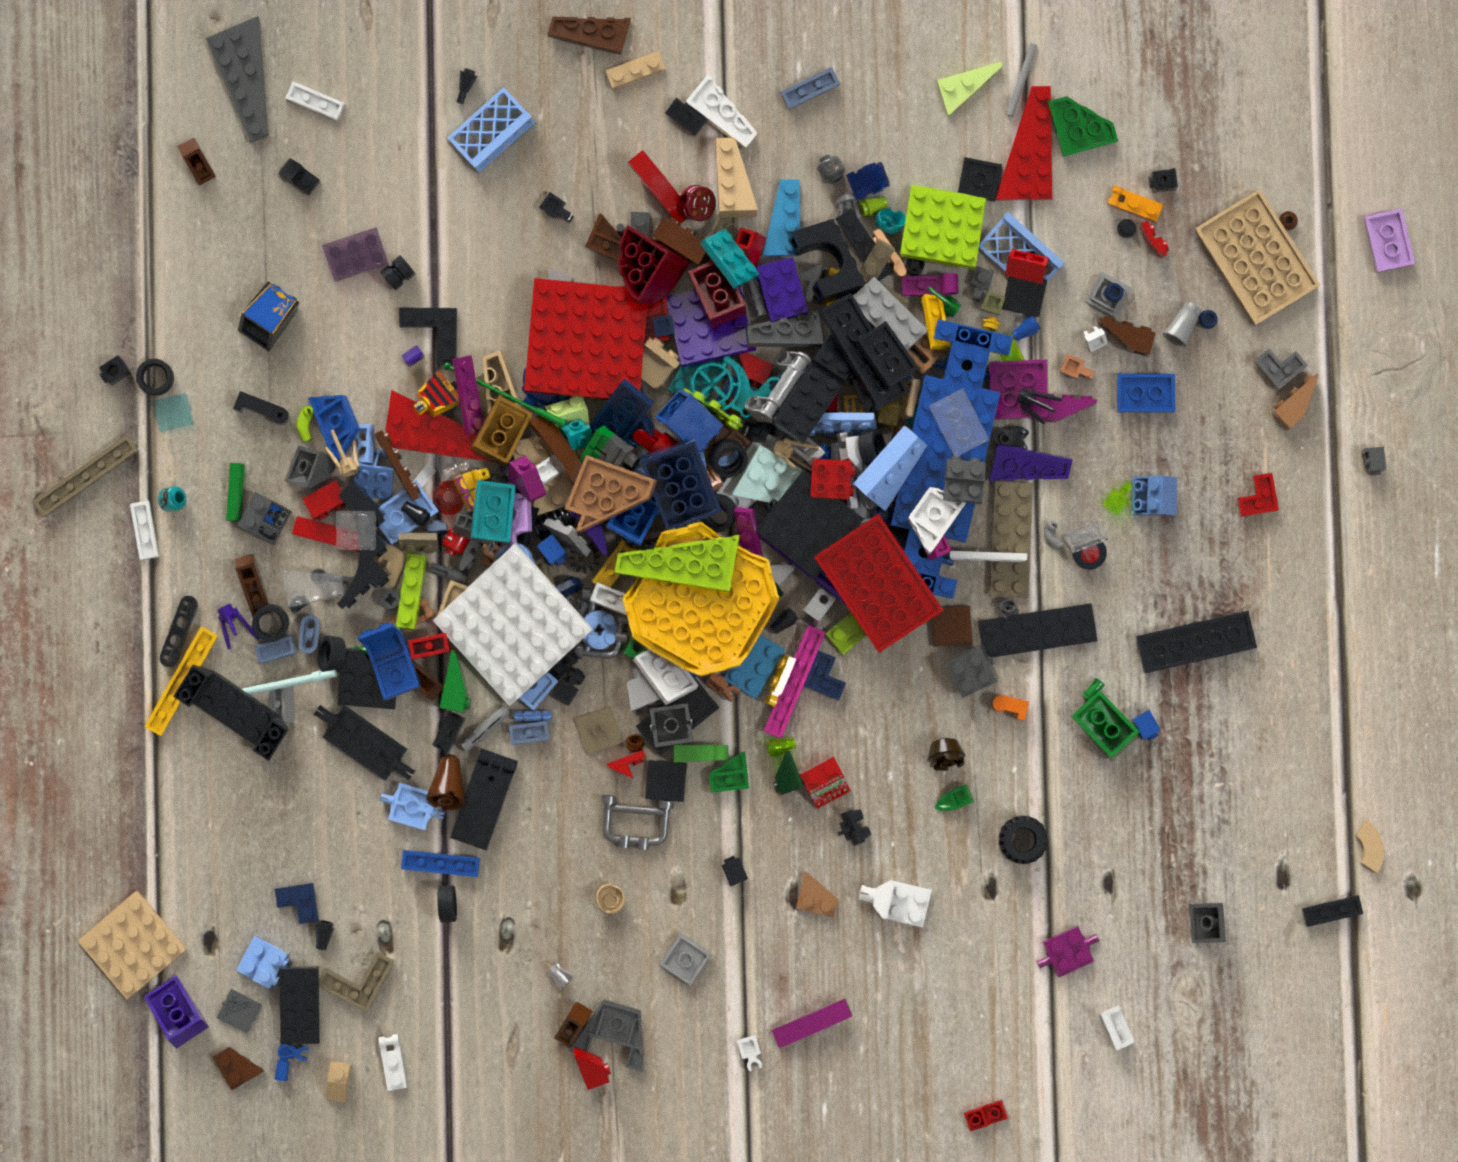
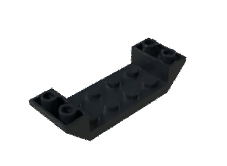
M192 665L173 696L188 707L193 704L197 705L256 745L253 751L270 761L289 730L278 713L216 671Z

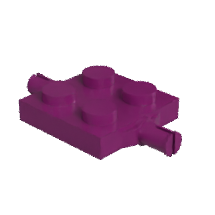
M1075 926L1042 941L1046 948L1047 957L1037 961L1040 969L1051 964L1055 968L1058 977L1064 976L1094 962L1090 953V945L1100 940L1097 934L1086 939L1082 935L1079 926Z

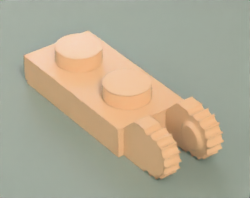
M881 229L873 232L874 238L872 240L875 244L878 239H881L891 245ZM894 250L888 260V264L892 263L894 266L893 273L896 274L897 278H902L906 276L907 269Z

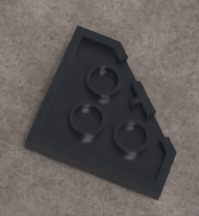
M346 648L345 663L339 672L338 705L396 709L397 697L386 701L383 699L372 663L363 650Z

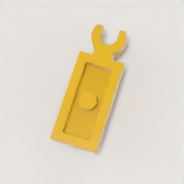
M783 655L779 659L776 674L771 677L769 682L770 692L765 699V703L776 706L778 696L782 694L796 661L795 658Z

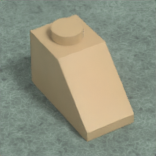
M332 1061L330 1063L327 1080V1100L346 1102L352 1068L351 1063Z

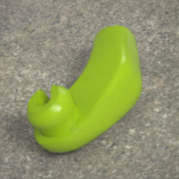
M304 406L301 409L296 422V430L303 443L312 440L309 422L314 414V410L311 406Z

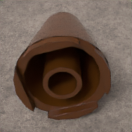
M447 754L442 757L426 798L427 803L434 808H437V805L443 806V810H457L465 804L461 764L455 755Z

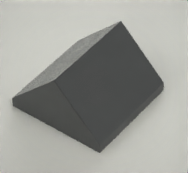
M1223 903L1190 904L1192 943L1226 942Z

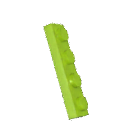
M407 553L396 626L402 630L416 631L427 562L426 555Z

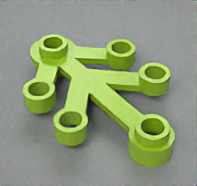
M683 389L698 400L712 415H716L718 420L723 419L725 421L724 424L732 430L738 431L739 428H742L743 425L740 423L742 420L733 414L729 416L720 409L722 405L717 401L711 400L709 404L704 401L706 396L696 391L693 394L688 389Z

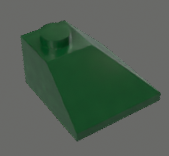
M790 751L785 753L775 775L776 781L773 782L776 792H781V795L804 787Z

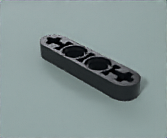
M184 596L177 608L160 654V662L166 667L175 666L179 660L198 609V601L193 596ZM190 599H192L191 603L194 604L193 608L189 607L187 612L191 613V616L189 617L186 614H180L181 610L184 612L186 611L187 606L184 605L185 601L188 602ZM180 617H185L188 621L184 628H180L177 625V620ZM174 635H178L181 638L178 646L171 644L170 640ZM169 646L172 649H178L177 653L174 651L172 652L171 657L174 658L173 662L169 661V663L167 664V660L164 659V656H168L171 651L167 650V647Z

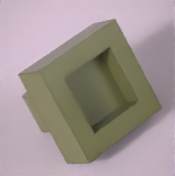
M987 291L981 310L999 316L1005 296Z

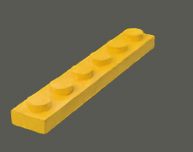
M203 626L200 627L146 722L145 728L159 736H163L181 704V701L173 697L192 665L202 667L219 635Z

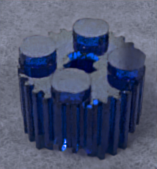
M874 162L863 166L857 173L853 171L846 175L856 200L866 198L871 193L873 195L884 191L883 189L890 187V181L882 162L877 164Z

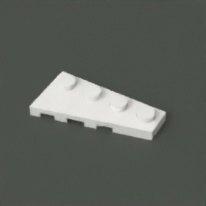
M708 73L686 100L685 104L726 136L735 138L737 144L746 149L757 136V132L744 116L737 111L735 105L728 100L722 89L715 84L713 78Z

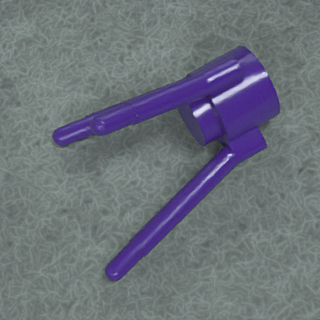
M228 604L217 610L227 649H231L225 623L229 624L233 635L237 636L232 621L236 620L235 616L238 617L257 640L260 639L239 613L237 607L233 608L231 604Z

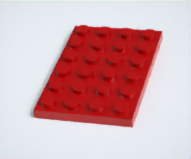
M880 514L875 515L814 556L879 653L944 611Z

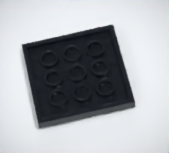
M803 470L759 524L756 531L815 579L822 571V568L814 556L856 529L864 518L841 499L813 498L811 496L812 476Z

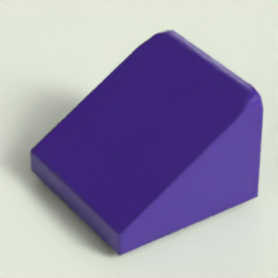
M416 345L404 353L402 357L407 365L411 367L423 359L424 354Z

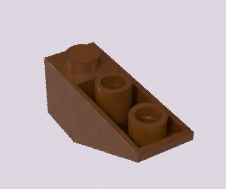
M1108 316L1099 318L1097 323L1126 350L1146 357L1150 355L1156 333L1151 331L1152 328L1146 326L1137 328L1133 326V323L1127 321L1118 323L1114 321V318Z

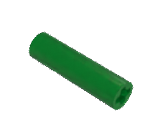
M230 463L226 521L239 522L242 517L245 464Z

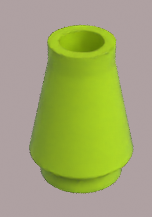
M885 196L867 198L859 202V209L863 217H870L881 209L888 207V201Z

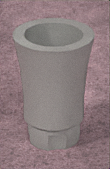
M1186 302L1170 326L1164 331L1163 336L1175 345L1186 347L1202 310L1197 305Z

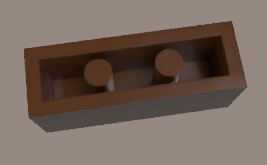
M664 217L652 236L658 242L699 267L706 264L710 256L700 244L705 237L700 239L695 236L697 233L687 227L685 230L680 227L681 223L676 219L671 218L669 220Z

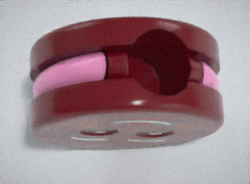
M691 185L683 190L679 198V209L685 218L702 222L709 219L714 213L716 198L709 188Z

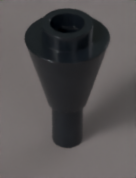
M467 68L464 71L460 70V91L456 102L464 104L467 92H469L478 77L475 75L476 71Z

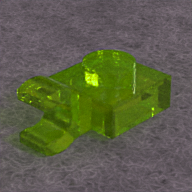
M1126 481L1119 491L1113 488L1102 504L1118 515L1129 501L1125 495L1133 485Z

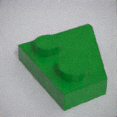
M745 751L709 773L711 793L749 788Z

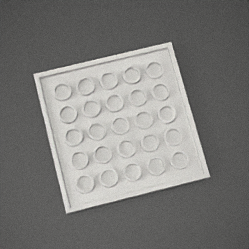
M516 543L433 620L443 633H447V637L509 706L515 703L593 630Z

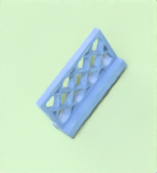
M503 87L454 131L448 139L480 173L528 130L535 121ZM504 94L508 97V106L498 105L499 98ZM487 109H494V118H484V112ZM498 109H508L507 119L497 118ZM511 109H519L523 113L517 119H510ZM473 122H480V131H470V125ZM484 122H493V131H483ZM497 122H507L506 129L504 131H496ZM460 134H466V144H458L454 139ZM470 134L479 135V144H469ZM483 135H492V142L482 144ZM469 147L478 148V154L473 159L468 155Z
M1009 212L1003 216L999 223L979 244V248L1005 272L1007 264H1002L999 261V253L1011 252L1012 239L1020 238L1023 241L1024 249L1019 251H1035L1037 255L1049 257L1048 264L1054 270L1049 275L1044 276L1046 280L1049 281L1065 264ZM1003 223L1009 228L1010 237H998V229ZM998 239H1010V250L999 251ZM988 240H996L997 251H988L983 245ZM991 253H997V258L994 257Z

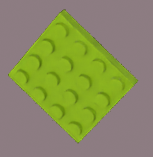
M911 184L900 257L975 270L986 198Z

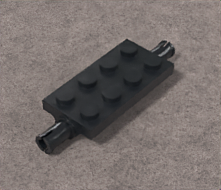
M322 705L317 708L323 714L315 711L314 716L328 724V729L322 736L385 781L394 771L408 781L411 779L412 776L406 773V771L413 775L416 770L402 762V757L408 750L405 746L345 705L335 715L322 707Z

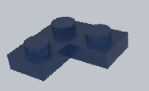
M818 650L804 686L839 701L846 682L829 676L836 657Z
M314 883L275 889L277 908L297 905L299 924L319 921Z

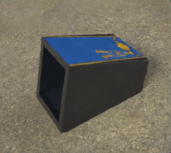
M268 281L241 313L238 331L269 352L296 314L300 302L294 296L282 291L278 285Z

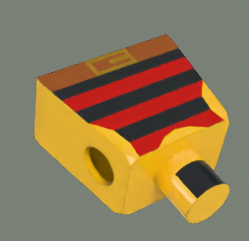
M439 370L419 389L417 397L420 402L415 404L413 408L419 416L428 410L435 417L460 405L459 395Z

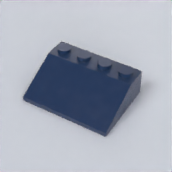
M695 440L663 448L639 457L646 477L657 481L653 495L667 530L677 529L722 512Z

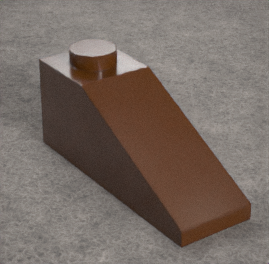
M250 554L235 559V569L252 617H254L255 612L260 607L269 605L255 556Z

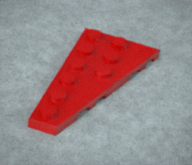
M1032 86L995 201L1053 199L1051 113L1048 101H1051V86Z
M391 390L385 432L388 433L392 440L390 443L392 448L493 462L470 450L477 433L466 435L463 425L441 414L433 417L428 410L419 416L413 408L417 402Z

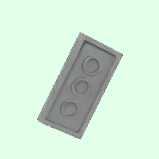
M875 277L853 295L872 329L887 321L907 351L928 332Z

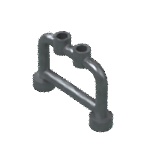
M583 586L582 602L589 603L588 613L596 611L597 604L589 601L593 592L591 587ZM620 613L618 615L615 646L612 651L593 650L584 642V644L576 645L575 654L581 660L582 656L603 659L617 657L621 652L622 644L627 643L628 633L624 632L625 625H629L627 616Z
M601 795V803L605 804L602 829L607 840L619 843L618 847L630 848V844L638 845L637 849L649 850V846H659L666 840L670 809H674V801L659 800V807L653 808L616 804L617 796ZM612 812L662 816L659 837L653 839L613 835L610 831Z

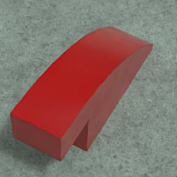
M643 150L640 151L628 162V165L641 179V184L665 212L682 224L687 218L681 214L679 209L680 195Z

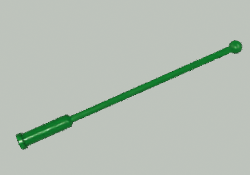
M450 363L444 364L445 370L454 372V368ZM476 379L478 384L534 411L536 415L560 426L562 429L565 427L566 419H561L541 408H535Z

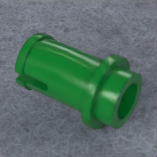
M1095 678L1089 688L1083 691L1082 697L1088 701L1099 690L1101 691L1105 684Z

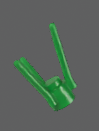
M928 287L932 294L944 302L945 317L947 318L949 315L953 318L961 307L957 303L958 300L951 295H946V299L933 288Z

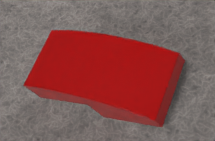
M1149 221L1142 222L1139 228L1145 241L1161 259L1165 258L1169 251L1166 240L1163 241L1162 236L1154 239L1156 233L1153 225H1150Z
M1002 1099L964 1113L970 1132L1009 1118Z

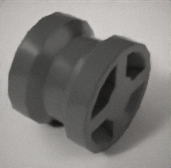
M388 590L382 594L381 602L385 608L394 610L399 607L400 595L396 591Z

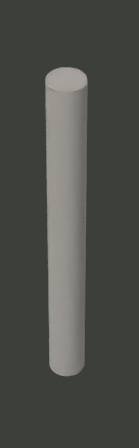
M1030 43L1006 114L1010 117H1014L1037 49V45L1034 43Z

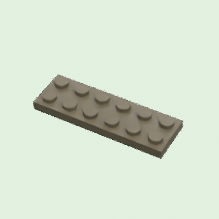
M994 482L991 552L1027 553V561H991L990 596L1028 598L1033 483Z

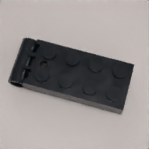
M481 749L465 793V804L460 808L450 838L486 851L488 850L518 765L517 760ZM490 776L494 777L493 781L489 780Z

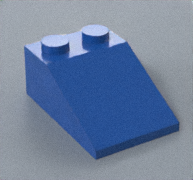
M650 499L610 518L606 528L641 545L659 510L657 503Z

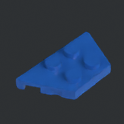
M345 395L309 397V403L314 410V415L327 447L334 454L338 462H340L342 458L334 442L331 430L335 431L344 454L360 430L349 400Z

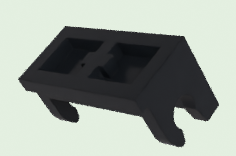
M449 710L432 745L450 753L466 718Z

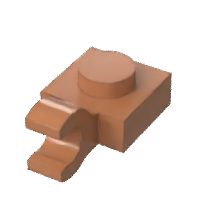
M1067 354L1060 369V373L1074 379L1081 375L1089 380H1092L1095 371L1083 367L1085 361Z
M713 673L705 683L717 694L724 695L729 702L735 699L731 696L730 692H734L737 695L740 692V689L736 686L729 687L725 678L719 674Z

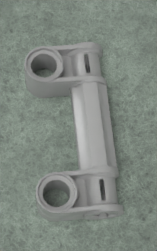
M782 351L775 357V364L783 371L780 380L768 397L752 396L745 403V409L757 421L768 423L773 421L774 414L777 410L781 409L783 403L803 375L802 371L806 365L811 363L809 356L802 352Z

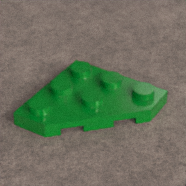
M1067 96L1048 101L1062 157L1118 142L1113 122L1099 116L1094 111L1078 104Z

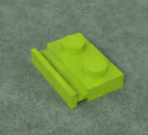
M849 613L825 633L842 655L867 636L852 613Z

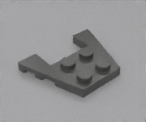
M603 1000L570 1051L574 1052L573 1049L579 1048L588 1052L592 1037L631 1047L626 1067L643 1072L641 1010Z

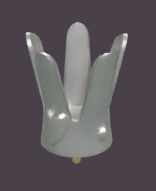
M557 962L552 967L547 963L550 969L546 974L553 978L561 990L565 987L564 983L568 982L566 978L572 979L574 975L564 970Z

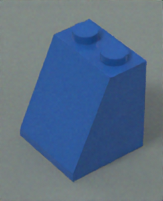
M679 389L655 416L661 424L683 443L695 440L699 452L706 449L708 442L712 437L714 438L720 433L723 426L698 400L682 389Z

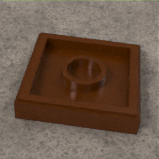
M970 605L944 607V611L932 618L934 647L973 644Z

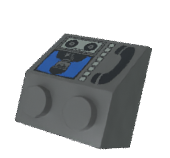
M255 492L237 526L274 545L292 511Z

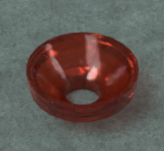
M453 480L441 482L433 492V503L438 511L443 514H457L461 511L464 504L461 498L463 494H459ZM446 491L454 493L455 498L452 502L444 500L443 496Z

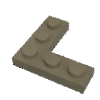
M878 239L859 271L864 277L865 285L874 277L878 279L895 250L894 247L881 239ZM882 284L904 307L909 301L907 298Z
M377 952L360 985L325 968L319 978V987L368 1012L395 960Z

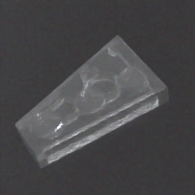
M281 570L289 608L345 595L341 575Z

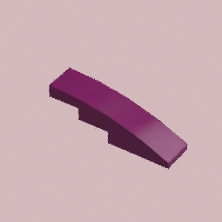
M844 998L771 1031L778 1047L781 1048L844 1021L853 1015Z

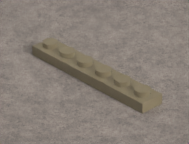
M128 435L124 436L34 500V504L43 517H47L139 452L138 448Z

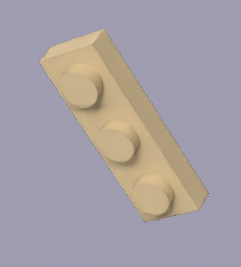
M659 51L608 69L605 72L613 90L664 71L665 66Z

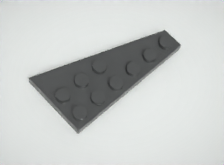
M258 16L206 38L251 143L269 136Z

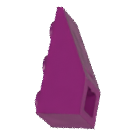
M1062 395L1061 402L1049 399V406L1054 408L1055 412L1049 411V417L1042 419L1045 422L1056 423L1095 405L1097 399H1092V396H1081V399L1073 398V395Z

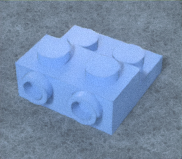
M254 936L236 971L269 989L272 986L276 987L280 980L278 975L279 968L288 965L290 959L287 957L289 953Z

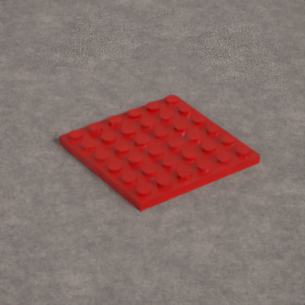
M534 278L524 392L608 400L624 378L640 390L647 304L638 302L625 287Z

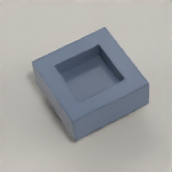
M442 520L432 521V524H427L428 533L444 535L448 532V525Z

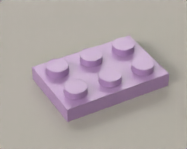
M1402 209L1364 217L1376 273L1415 264Z

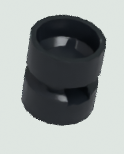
M401 255L392 261V266L387 265L380 271L381 275L395 291L404 284V280H409L416 274Z

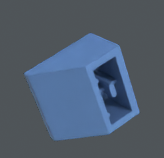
M1164 475L1133 477L1132 515L1176 516L1177 477Z

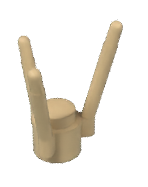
M331 430L334 442L342 458L341 464L328 447L325 450L339 469L341 475L349 477L358 472L357 468L360 467L356 441L353 440L352 442L353 459L345 457L335 431Z
M785 438L784 441L778 440L773 449L776 456L780 457L793 469L796 466L788 458L812 471V467L792 455L794 449L791 445L819 449L818 445L802 444Z

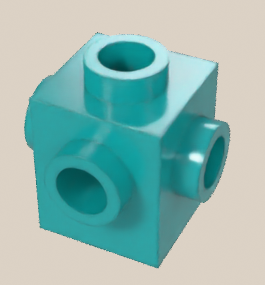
M581 419L565 425L563 429L560 428L561 434L574 451L589 445L592 431L590 426L585 425Z

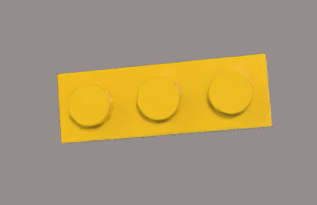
M924 294L921 299L930 349L948 350L951 347L949 342L933 339L938 319L946 321L943 301L935 295Z

